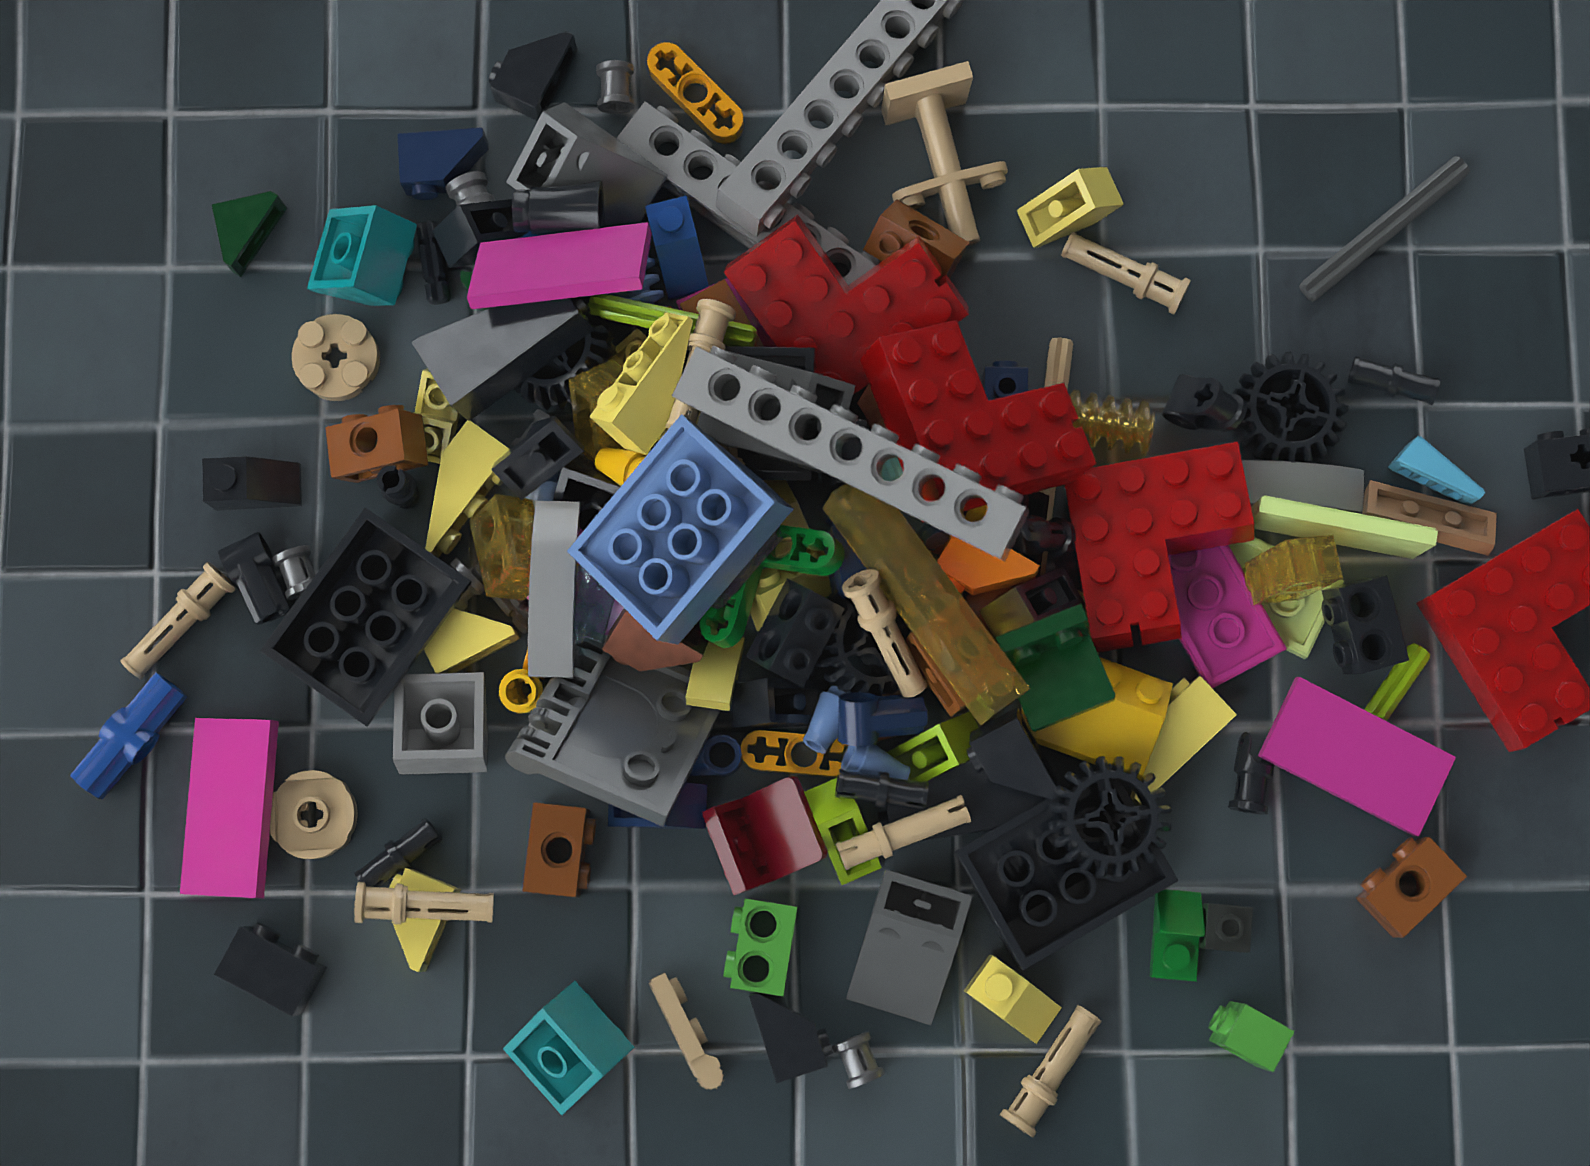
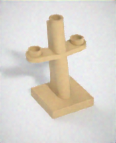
M966 61L885 84L881 111L886 125L916 117L934 175L933 179L894 192L892 194L893 201L897 199L915 210L925 205L924 198L939 193L949 230L970 242L968 244L970 246L979 242L980 237L966 185L981 183L982 189L999 186L1006 182L1005 174L1008 172L1006 162L999 161L961 170L945 109L967 102L973 75L969 62Z

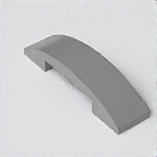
M1242 460L1251 506L1266 495L1362 514L1364 470L1304 462Z
M536 501L528 607L529 677L574 678V618L577 561L567 550L580 535V502Z

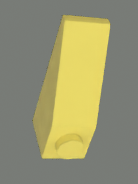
M1201 676L1190 683L1183 678L1171 690L1166 718L1143 775L1144 777L1148 773H1153L1156 776L1154 782L1147 787L1150 792L1160 788L1237 715ZM1132 790L1130 796L1135 806L1141 805L1140 799Z

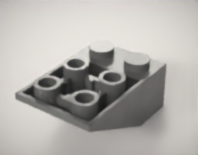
M564 102L542 112L506 183L516 190H530L531 187L578 185L601 180L604 191L605 228L642 223L647 214L645 206L653 203L668 175Z
M729 352L737 357L735 366L748 372L752 365L760 367L777 376L774 385L790 391L793 384L818 396L814 404L830 411L833 404L849 410L855 385L813 372ZM732 379L723 385L721 395L724 401L733 400L738 396L740 392L739 380ZM770 399L763 404L761 416L764 421L773 420L779 415L781 410L779 399ZM700 411L697 426L717 443L820 474L824 473ZM811 418L802 425L801 436L803 440L811 441L819 436L822 428L820 419Z
M884 870L846 999L932 1025L961 937L972 896L890 870Z

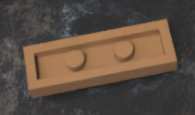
M1372 480L1369 481L1365 489L1362 514L1436 528L1435 530H1438L1437 543L1487 556L1490 555L1495 546L1497 513Z

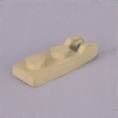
M662 973L650 979L648 984L694 1077L698 1079L697 1082L706 1090L717 1089L719 1085L721 1086V1082L724 1081L723 1070L720 1069L721 1065L718 1059L705 1054L701 1047L708 1040L697 1018L688 1020L681 1006L688 999L677 977L668 980L666 973Z

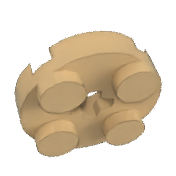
M329 314L318 317L314 321L306 322L300 327L298 337L292 349V365L301 383L315 395L329 401H344L363 392L361 389L367 386L370 380L373 381L379 370L380 352L377 342L361 321L347 315ZM339 347L342 353H347V359L340 360L339 367L332 368L331 363L325 360L326 354L331 353L332 348Z
M308 770L291 775L284 780L286 782L280 785L277 792L274 791L270 835L286 852L298 858L321 859L331 856L339 849H343L348 845L351 835L356 828L358 811L355 798L345 782L325 772ZM316 802L317 809L323 810V819L317 821L316 827L310 828L309 821L301 819V812L309 809V803Z

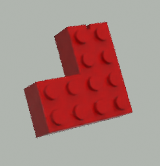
M798 214L727 264L723 271L777 347L815 348L816 374L855 385L853 394L869 384L860 359L879 337L954 320L959 322L969 315V306L947 274L939 279V285L935 281V279L941 276L942 267L920 236H917L848 285Z
M957 320L879 337L860 359L886 429L899 436L896 444L910 451L913 450L915 444L922 446L939 455L940 458L937 464L951 471H954L957 464L982 476L979 485L995 492L998 485H1001L1023 496L1075 482L1096 464L1083 428H1074L1073 423L1079 418L1065 383L988 401ZM898 458L902 471H904V463L902 459ZM932 478L924 484L922 493L926 501L934 502L944 495L946 489L944 480ZM973 498L966 503L964 511L985 506L987 503L982 498Z
M1238 442L1092 467L1075 482L1065 484L1071 523L1076 531L1075 547L1089 629L1097 653L1133 647L1130 627L1133 625H1139L1142 645L1182 638L1181 622L1168 555L1254 541V519Z
M1579 509L1561 517L1416 603L1509 752L1529 747L1559 729L1558 726L1567 724L1590 710V687L1552 629L1555 625L1590 605V526Z

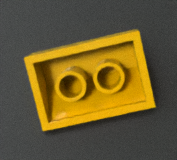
M1099 657L1115 692V700L1113 702L1036 732L1031 730L1023 709L1021 710V714L1038 744L1095 764L1096 758L1100 756L1106 758L1107 764H1112L1115 757H1123V772H1127L1132 763L1138 762L1141 764V770L1136 778L1141 780L1166 718L1173 683Z

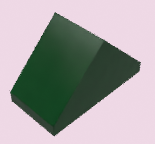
M272 191L212 204L223 262L234 274L242 277L287 209L280 197Z

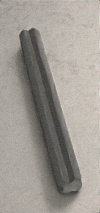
M1458 156L1450 159L1305 278L1299 286L1301 292L1308 300L1316 301L1462 181L1470 172L1469 166Z

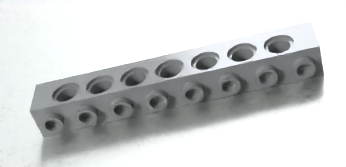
M881 0L718 188L716 208L754 237H757L765 227L772 229L785 213L786 208L783 206L790 197L794 196L797 199L804 193L812 180V177L809 175L818 165L824 168L831 161L838 149L836 146L837 142L843 135L849 138L855 133L863 121L864 117L861 114L869 105L875 108L882 101L885 84L894 75L901 78L906 73L914 60L912 54L919 46L924 49L929 46L939 31L937 25L944 17L950 20L957 13L964 0ZM920 3L925 5L928 9H919L915 7L913 4ZM896 32L902 35L904 38L896 39L889 36L887 33ZM862 62H873L878 65V68H868ZM847 91L854 97L842 98L836 92ZM822 121L828 127L819 129L812 126L810 122ZM796 151L800 153L803 157L800 159H791L788 158L784 154V152ZM770 181L777 188L765 190L759 187L757 183Z
M644 102L616 138L668 175L662 187L678 198L687 196L690 207L749 249L798 214L833 264L842 263L849 268L850 272L843 277L848 285L880 263L877 258L863 251L860 254L848 246V239L837 229L828 227L826 230L813 221L814 215L797 202H794L793 205L786 202L783 206L786 210L780 219L781 223L772 229L764 228L757 237H754L716 208L718 188L741 162L730 154H726L723 157L711 148L712 143L703 134L696 130H692L689 133L677 124L678 119L675 115L662 106H658L655 109L647 102ZM667 142L674 143L679 147L674 154L669 156L661 155L657 152L658 147ZM700 166L708 167L713 171L711 176L704 180H697L690 174L695 168ZM769 181L757 183L759 187L765 190L776 188Z
M713 345L710 352L699 347L695 348L672 394L674 398L1003 561L1006 560L1030 512L1026 507L1020 505L1024 498L1022 495L1001 485H998L995 492L979 485L982 478L979 474L958 464L954 471L937 464L940 458L939 455L915 444L912 451L896 444L899 436L881 426L874 424L871 431L855 424L858 416L840 406L833 404L830 411L814 404L818 396L793 384L790 391L774 385L777 376L760 367L752 365L749 372L734 365L737 357ZM738 379L740 382L738 396L733 400L724 401L721 395L723 385L729 380ZM770 399H779L781 403L779 415L773 420L764 421L761 416L763 404ZM811 418L820 419L822 428L819 436L811 441L803 440L801 436L802 425ZM851 438L861 439L863 449L860 456L855 460L845 461L841 455L843 444ZM891 458L902 459L904 463L902 475L897 480L885 481L882 476L884 463ZM932 478L943 479L946 486L944 495L937 501H926L922 493L924 484ZM973 498L984 499L988 506L985 517L978 522H969L964 517V507Z

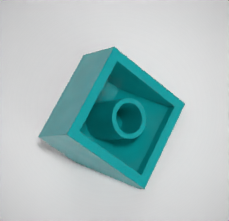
M377 205L329 209L307 289L316 293L370 306L395 305L397 297L403 289L402 278L407 260L414 249V235L417 224Z
M574 981L546 1004L503 1050L556 1110L563 1115L635 1047L597 1006L592 997Z

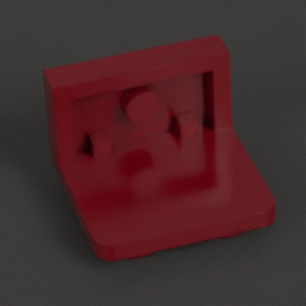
M795 776L786 777L746 797L714 806L702 812L709 836L714 843L733 895L769 884L824 860L827 856V849L813 818V813L801 783Z

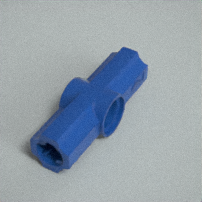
M155 673L127 707L117 710L105 722L99 732L100 740L70 776L84 790L103 800L128 768L142 761L152 751L159 740L160 735L158 732L188 696L162 675Z

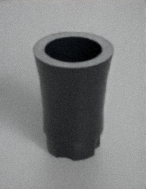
M602 181L567 186L531 187L530 190H515L512 197L514 231H531L532 235H548L604 228V191Z

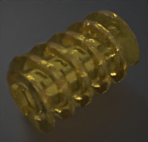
M1074 389L1071 392L1070 398L1079 418L1073 423L1074 428L1082 427L1084 433L1088 434L1091 448H1095L1100 438L1105 437L1108 451H1112L1117 441L1122 440L1124 453L1129 454L1134 444L1140 443L1141 455L1147 456L1155 423V411L1151 414L1147 401H1141L1134 412L1130 398L1123 399L1117 409L1113 395H1108L1102 405L1099 406L1098 395L1095 392H1091L1084 403H1082L1079 390Z

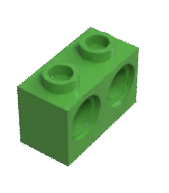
M744 898L743 907H734L731 933L739 934L736 952L727 951L723 977L732 978L730 988L784 996L798 907ZM768 911L776 919V929L769 937H759L751 929V919L757 912ZM754 955L765 958L769 964L768 976L758 982L749 980L743 970L745 961Z
M1229 1001L1226 1008L1222 1005L1218 1007L1208 1029L1213 1031L1209 1041L1248 1063L1274 1072L1295 1032L1249 1005Z

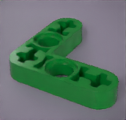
M780 525L739 573L743 577L741 588L734 594H727L725 589L701 617V634L706 640L721 648H730L736 645L745 632L763 567L820 576L830 575L836 572L844 561L845 550L843 545L835 537L822 530ZM791 537L793 542L791 551L783 558H776L775 550L777 544L782 539ZM807 547L814 551H824L826 547L829 549L827 555H821L818 559L806 553ZM723 602H727L733 605L734 608H731L727 605L726 607H723ZM726 620L729 621L727 628H721L717 631L719 623L723 624Z

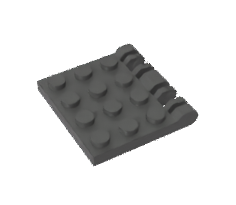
M581 628L575 635L574 678H551L536 702V708H533L528 716V721L534 728L530 726L521 728L505 759L511 767L528 775L539 773L664 827L722 710L686 705V693L691 671L680 666H671L640 672L629 665L617 662L610 654L602 650L607 635L590 628Z

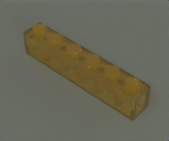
M847 483L833 491L823 510L866 569H875L879 572L882 579L880 586L890 601L894 602L898 613L980 725L984 724L1030 689L899 509Z

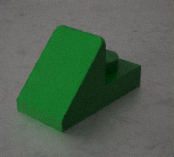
M1164 889L1155 894L1150 977L1197 982L1199 937H1205L1201 892Z

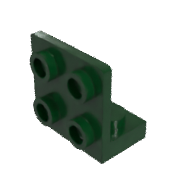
M1081 604L996 637L1000 657L1032 731L1042 730L1115 700V692L1089 635L1088 618Z

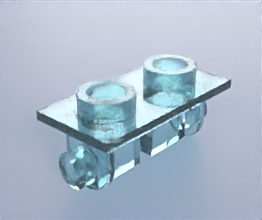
M580 564L576 574L575 643H583L585 637L602 643L615 598Z

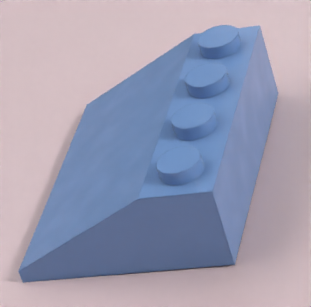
M681 414L567 552L657 641L678 645L793 511V508L760 477L685 415Z

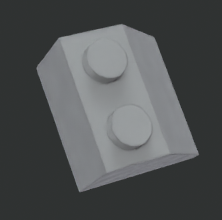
M484 673L405 674L394 691L393 761L398 773L487 772L488 725Z

